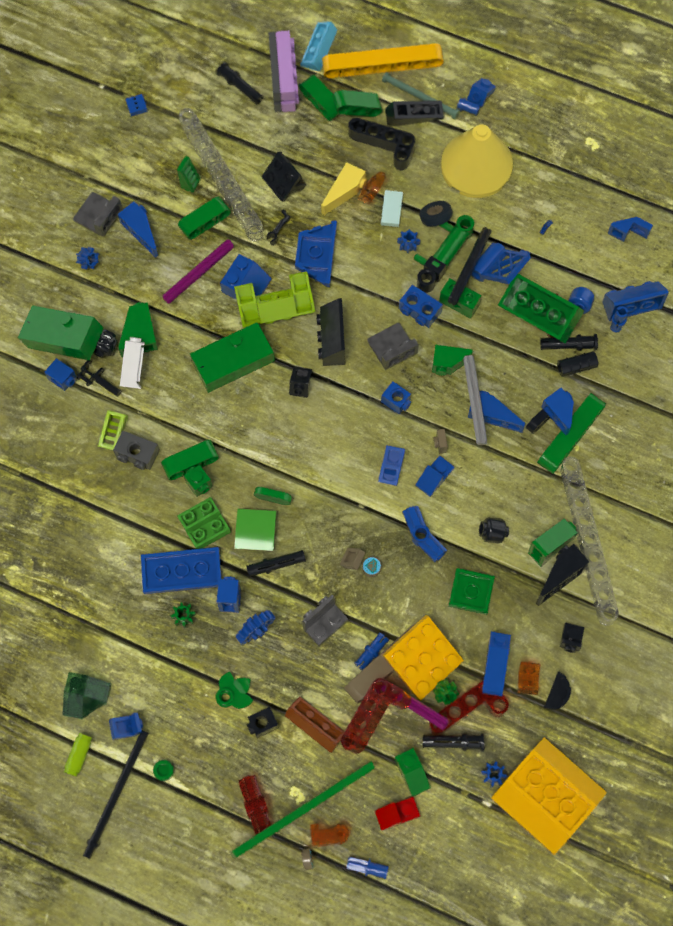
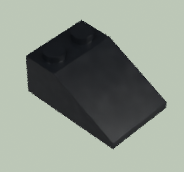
M575 544L570 547L566 545L558 552L557 560L536 602L537 606H540L584 573L589 561Z

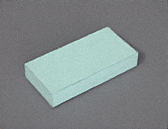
M385 190L381 225L399 227L403 192Z

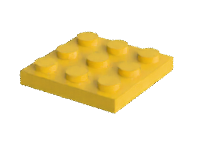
M427 615L382 654L401 680L420 701L436 687L438 682L444 680L464 661Z

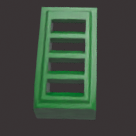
M185 156L177 168L180 187L193 193L200 182V176L190 158Z

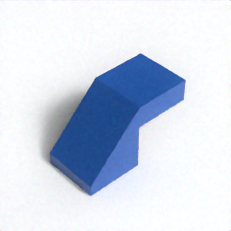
M633 217L612 222L608 234L623 242L630 231L647 239L653 225L639 217Z

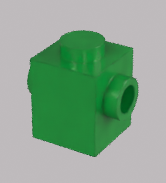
M200 465L191 467L186 471L184 475L186 484L196 497L205 494L213 487L211 479Z

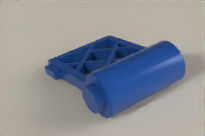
M492 243L478 259L471 275L480 282L487 279L510 284L531 259L530 253L524 250L520 252L507 250L500 243ZM510 264V266L502 269L503 266Z

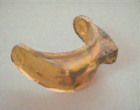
M382 171L376 173L363 187L357 199L370 204L386 178L385 173ZM371 186L372 188L369 190V192H368L367 195H366V194H365L366 191H367L368 188Z

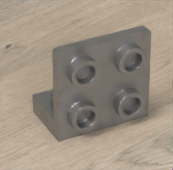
M91 192L73 217V220L103 237L118 217L117 214L123 210L121 201L115 196L111 200H107Z
M396 323L367 339V342L385 370L418 353L417 341L415 338L413 340L409 339L400 323Z
M333 595L329 598L325 596L319 601V606L314 611L311 609L303 616V630L319 647L348 622V618L335 605V597Z

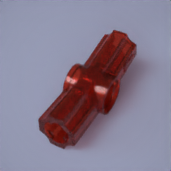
M249 775L238 781L245 800L248 819L251 820L256 835L269 827L271 823L268 817V808L264 796L261 795L256 776Z

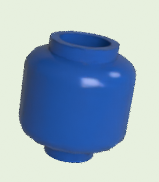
M577 287L571 292L568 301L584 310L583 314H586L592 308L594 294L586 287Z

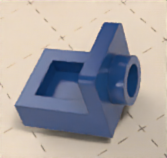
M481 78L472 85L467 100L482 107L486 98L494 93L496 86L491 81Z
M138 712L130 716L111 718L109 720L112 740L136 737L142 731L143 724Z

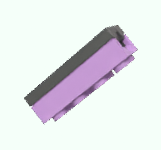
M290 31L268 32L275 113L296 111L295 104H299L294 38H290Z

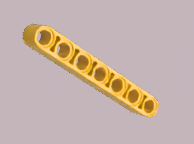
M435 43L329 54L322 58L323 72L326 78L434 68L444 63L441 45Z

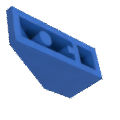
M133 201L117 214L119 222L156 258L158 257V252L146 215L147 211L142 205H137Z
M479 391L485 423L523 433L525 422L496 397L486 391ZM470 406L469 413H468V418L473 419V418H472L471 406Z
M491 632L487 648L482 693L497 696L503 695L511 635Z

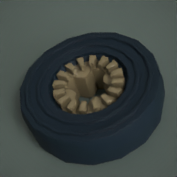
M446 201L431 202L420 210L422 223L430 227L444 224L449 221L453 214L450 204Z

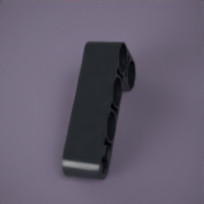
M352 118L349 121L348 135L350 139L394 152V167L397 170L408 168L415 149V136L412 133L361 118Z

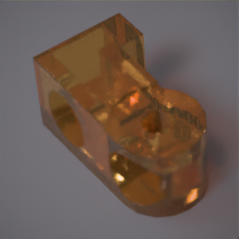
M319 824L310 825L312 848L341 845L349 838V830L345 825L339 824L334 828L320 830Z

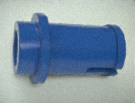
M460 98L457 108L460 111L463 110L477 116L481 105L467 101L466 98Z

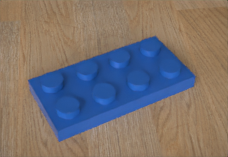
M219 547L141 555L143 594L218 587V581L222 579Z

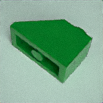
M435 345L432 372L440 376L451 375L464 365V356L472 355L473 349Z
M414 748L395 756L394 761L412 797L431 789Z

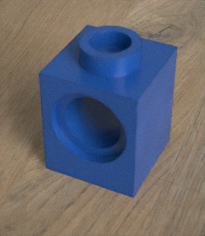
M57 358L44 372L49 381L64 391L68 387H72L77 378L74 370Z
M393 381L381 395V402L398 414L403 410L406 411L411 405V393ZM398 396L401 397L402 400L397 402L394 401L393 398Z

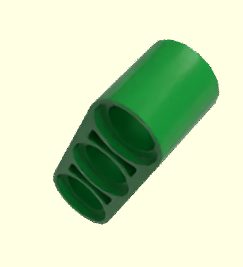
M313 74L299 84L301 93L328 121H332L340 115L336 111L333 93L317 76Z
M339 90L333 94L338 114L375 117L382 113L377 93Z
M217 196L183 217L178 222V227L188 240H192L226 219L230 215L231 210L222 198Z
M206 440L165 458L161 464L168 480L172 481L183 477L191 467L200 465L203 468L216 462L219 459V455L213 442Z

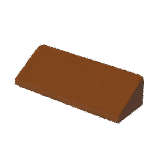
M300 696L288 708L285 714L286 718L330 753L336 749L347 734Z

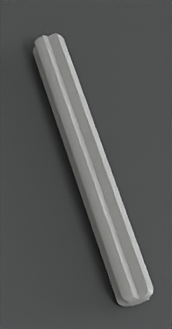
M473 355L464 356V367L477 445L487 444V436Z

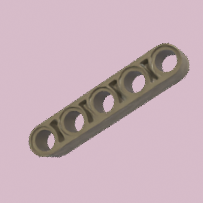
M414 625L406 630L345 686L344 690L357 704L362 702L395 672L382 654Z

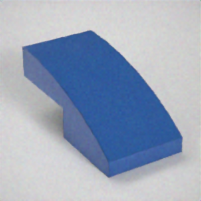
M386 445L378 482L397 486L405 449Z

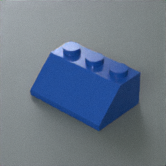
M648 281L640 286H628L620 291L611 290L605 294L602 303L608 320L611 321L613 314L616 313L617 308L620 306L628 309L626 317L662 309L669 292L659 281L653 283Z

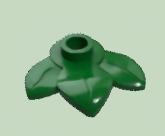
M227 672L220 678V689L215 696L219 706L223 708L233 706L237 709H243L251 705L253 700L247 695L250 688L249 678L234 680L230 672ZM229 695V700L223 701L222 696Z

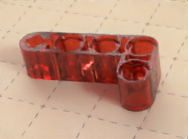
M383 678L374 680L341 738L342 747L354 754L361 753L389 704L401 710L406 709L411 704V696L403 689ZM386 685L385 691L381 693V688ZM402 694V699L397 702V697ZM376 703L375 709L371 711V706ZM366 721L365 727L361 729V724Z
M481 681L438 712L442 716L445 715V718L450 723L445 729L434 728V724L429 722V731L433 735H442L483 705L493 716L502 717L508 710L509 702L504 695L497 696L482 693L483 681ZM468 697L473 698L476 701V705L468 706L465 699ZM494 703H502L504 710L497 711L494 708ZM456 709L459 711L460 716L453 718L449 715V711Z

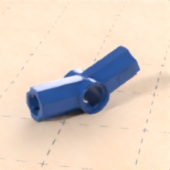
M412 506L402 511L412 536V542L419 546L434 562L440 560L447 552V549L430 533L419 507ZM422 532L426 537L419 539L416 537V534Z

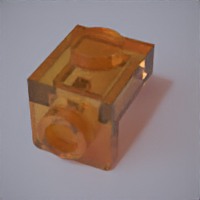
M520 662L517 693L538 695L539 663Z

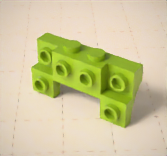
M307 271L289 275L291 289L255 296L252 283L235 286L234 290L242 327H248L256 322L258 324H270L276 320H289L295 316L314 313L315 307Z

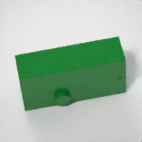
M517 274L511 281L498 303V306L565 344L584 313V310L520 274Z
M32 305L18 339L29 349L90 361L104 327L92 316Z
M258 322L190 353L192 364L208 393L275 362L274 352Z

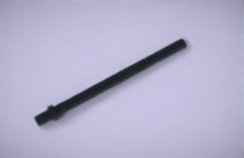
M144 730L141 731L91 839H88L86 842L88 845L83 856L88 859L91 858L95 848L99 846L98 841L149 734Z

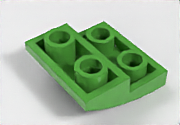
M211 497L177 515L196 549H203L231 533L230 528Z
M237 509L235 549L274 551L276 511Z

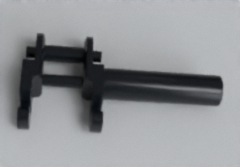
M87 360L80 368L81 372L77 374V380H84L86 386L92 385V382L95 381L118 397L121 394V390L101 377V372L103 373L104 369L100 368L96 373L92 374L87 370L89 368L88 364H91L92 360ZM87 373L91 377L90 379H88L84 375Z

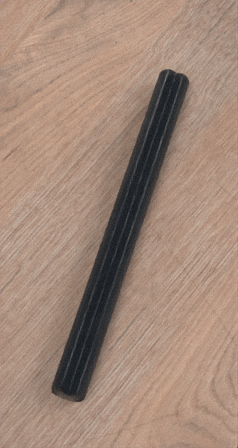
M487 227L482 228L448 298L449 304L457 305L488 241L491 229Z

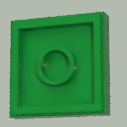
M456 568L448 607L487 615L495 576Z

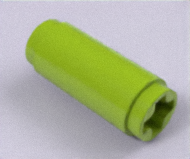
M78 734L65 764L64 773L75 777L78 776L92 743L91 737Z

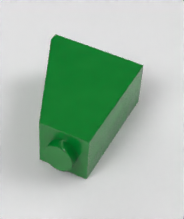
M138 302L129 306L118 346L121 357L124 356L125 341L130 340V337L141 338V342H145V345L141 346L144 347V353L158 350L148 302Z
M561 520L531 543L528 554L542 567L576 537L578 533L576 527L570 521Z

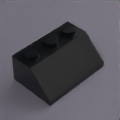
M338 298L321 306L320 314H316L317 325H321V331H317L318 342H322V348H318L319 360L322 359L323 366L345 365L342 298Z

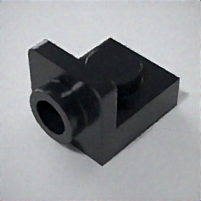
M294 366L290 378L289 395L308 397L312 369Z
M565 623L559 647L564 648L566 652H579L582 647L581 643L585 627Z

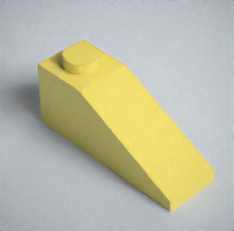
M346 162L321 205V214L326 215L357 195L359 190L363 189L366 185V171Z

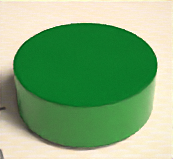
M160 760L154 765L153 774L159 781H168L174 774V767L169 761Z

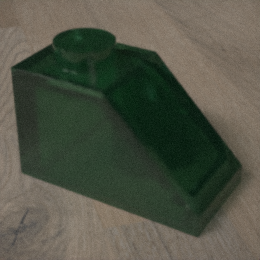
M69 672L64 689L62 715L77 719L86 718L90 713L107 704L111 683L91 676Z

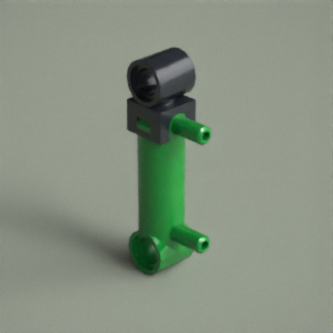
M460 216L455 226L447 222L439 225L450 233L435 254L430 256L428 260L419 254L414 256V260L424 266L417 275V288L425 293H429L434 289L435 281L439 282L450 262L466 240L473 234L474 220L471 216ZM428 279L430 282L425 283L422 280Z

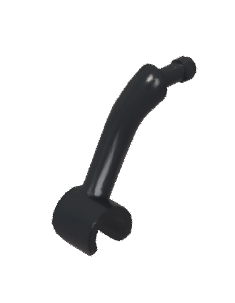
M284 209L281 211L284 218L279 221L273 231L267 233V239L274 238L270 241L272 246L277 244V234L280 229L291 219V216L287 215Z

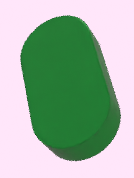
M265 487L255 488L253 494L258 499L281 505H291L292 501L290 494Z

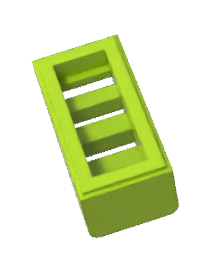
M107 410L98 447L113 451L124 430L127 415ZM111 419H119L120 423L112 422ZM109 425L118 427V430L110 429ZM107 432L116 434V438L107 436ZM105 439L114 441V445L104 443Z

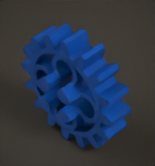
M266 610L259 616L255 614L253 618L249 617L246 620L247 622L243 624V629L236 634V638L241 645L250 642L252 639L256 641L259 638L258 636L262 637L265 635V632L268 631V626L275 620V616L270 610Z

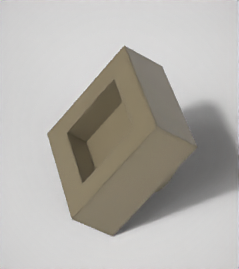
M445 429L437 430L436 437H433L434 447L438 448L439 454L447 453Z
M347 547L340 565L346 569L358 570L365 552L361 549Z

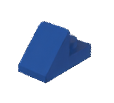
M439 456L431 466L428 465L415 486L431 497L454 470V466Z

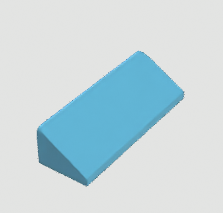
M331 21L317 23L300 63L302 67L321 71L323 66L322 58L328 54L337 32V28Z

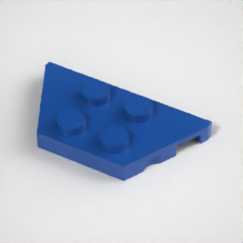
M335 220L331 221L329 225L323 227L319 225L312 230L299 232L295 269L300 272L307 271L309 277L326 287H330L337 227V221Z

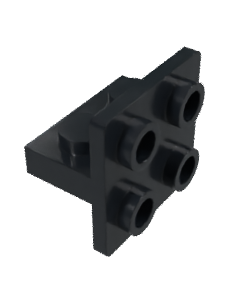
M281 151L276 153L262 175V179L281 202L286 201L291 192L303 190L306 186L299 172Z

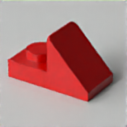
M414 797L397 803H390L375 811L381 831L420 818Z

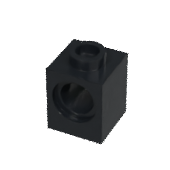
M270 707L249 716V723L246 724L250 734H255L257 738L279 729ZM259 719L267 721V725L264 728L256 726Z

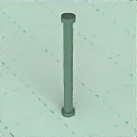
M388 72L382 78V82H388L422 101H438L390 76ZM442 103L443 112L451 115L452 119L455 120L460 110L457 108L453 109Z

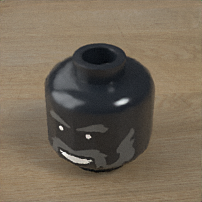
M103 329L93 354L100 358L111 356L118 344L116 335L109 330Z

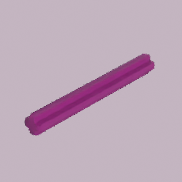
M229 239L225 240L162 295L163 300L168 304L171 303L234 248V244Z

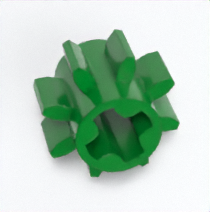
M181 602L179 607L173 606L175 614L170 616L171 619H177L175 626L182 624L186 628V624L189 622L191 624L194 623L191 618L196 613L194 611L190 612L192 608L190 604L186 607ZM180 613H182V614H185V613H186V614H187V617H183V616H182V617L180 618V615H179V614H180Z
M446 679L437 683L436 689L433 692L438 703L443 701L447 705L455 702L457 695L460 694L455 682L449 683Z

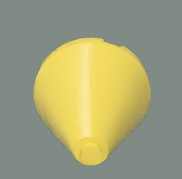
M482 124L452 139L445 147L441 159V171L446 183L460 191L461 195L471 198L488 197L502 190V187L509 181L513 168L512 155L507 145L488 126Z

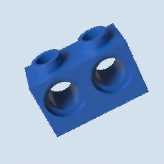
M411 285L399 301V309L404 315L411 316L419 325H425L430 328L442 312V303L414 285ZM414 301L416 304L410 305L408 302ZM430 311L431 314L426 315L423 312Z
M234 577L219 579L217 592L219 611L239 613L241 599L239 580H236Z

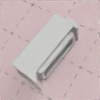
M130 337V340L125 341L120 386L141 389L138 383L140 382L144 347L141 346L145 345V342H141V338Z

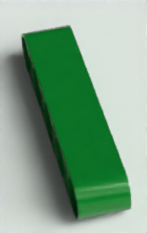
M590 393L573 414L569 434L565 435L560 431L537 463L554 474L601 414L607 403Z

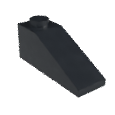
M393 101L385 108L387 126L409 125L444 118L442 101Z

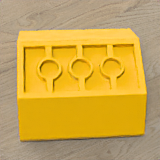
M544 737L491 799L547 850L555 855L596 808L607 792Z

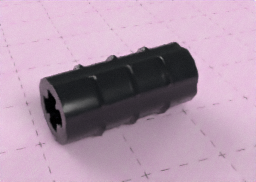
M594 351L569 358L566 357V359L557 361L561 377L597 368L599 365Z

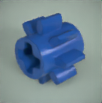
M410 229L406 232L401 231V238H397L400 250L407 251V253L412 250L416 251V245H420V239H417L418 233H413Z
M81 247V251L76 253V263L82 264V269H94V265L99 263V253L93 252L94 248Z
M495 761L494 766H490L487 763L486 768L488 770L481 771V774L486 777L483 783L488 781L491 783V788H493L495 783L502 786L500 779L507 778V775L502 772L505 766L498 767L497 761ZM490 770L498 772L497 779L489 776L491 774Z

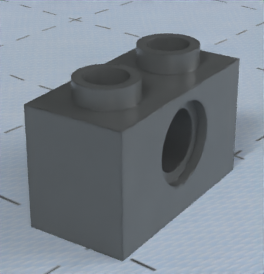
M122 431L113 449L117 460L123 463L131 462L141 470L145 468L151 470L160 451L157 443L126 431ZM135 449L140 450V452L137 455L131 454L132 451Z

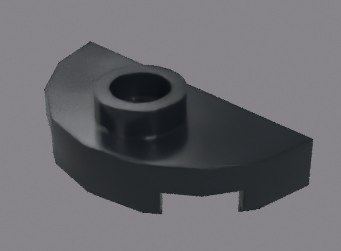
M559 671L543 709L550 711L560 709L570 698L571 687L569 681Z

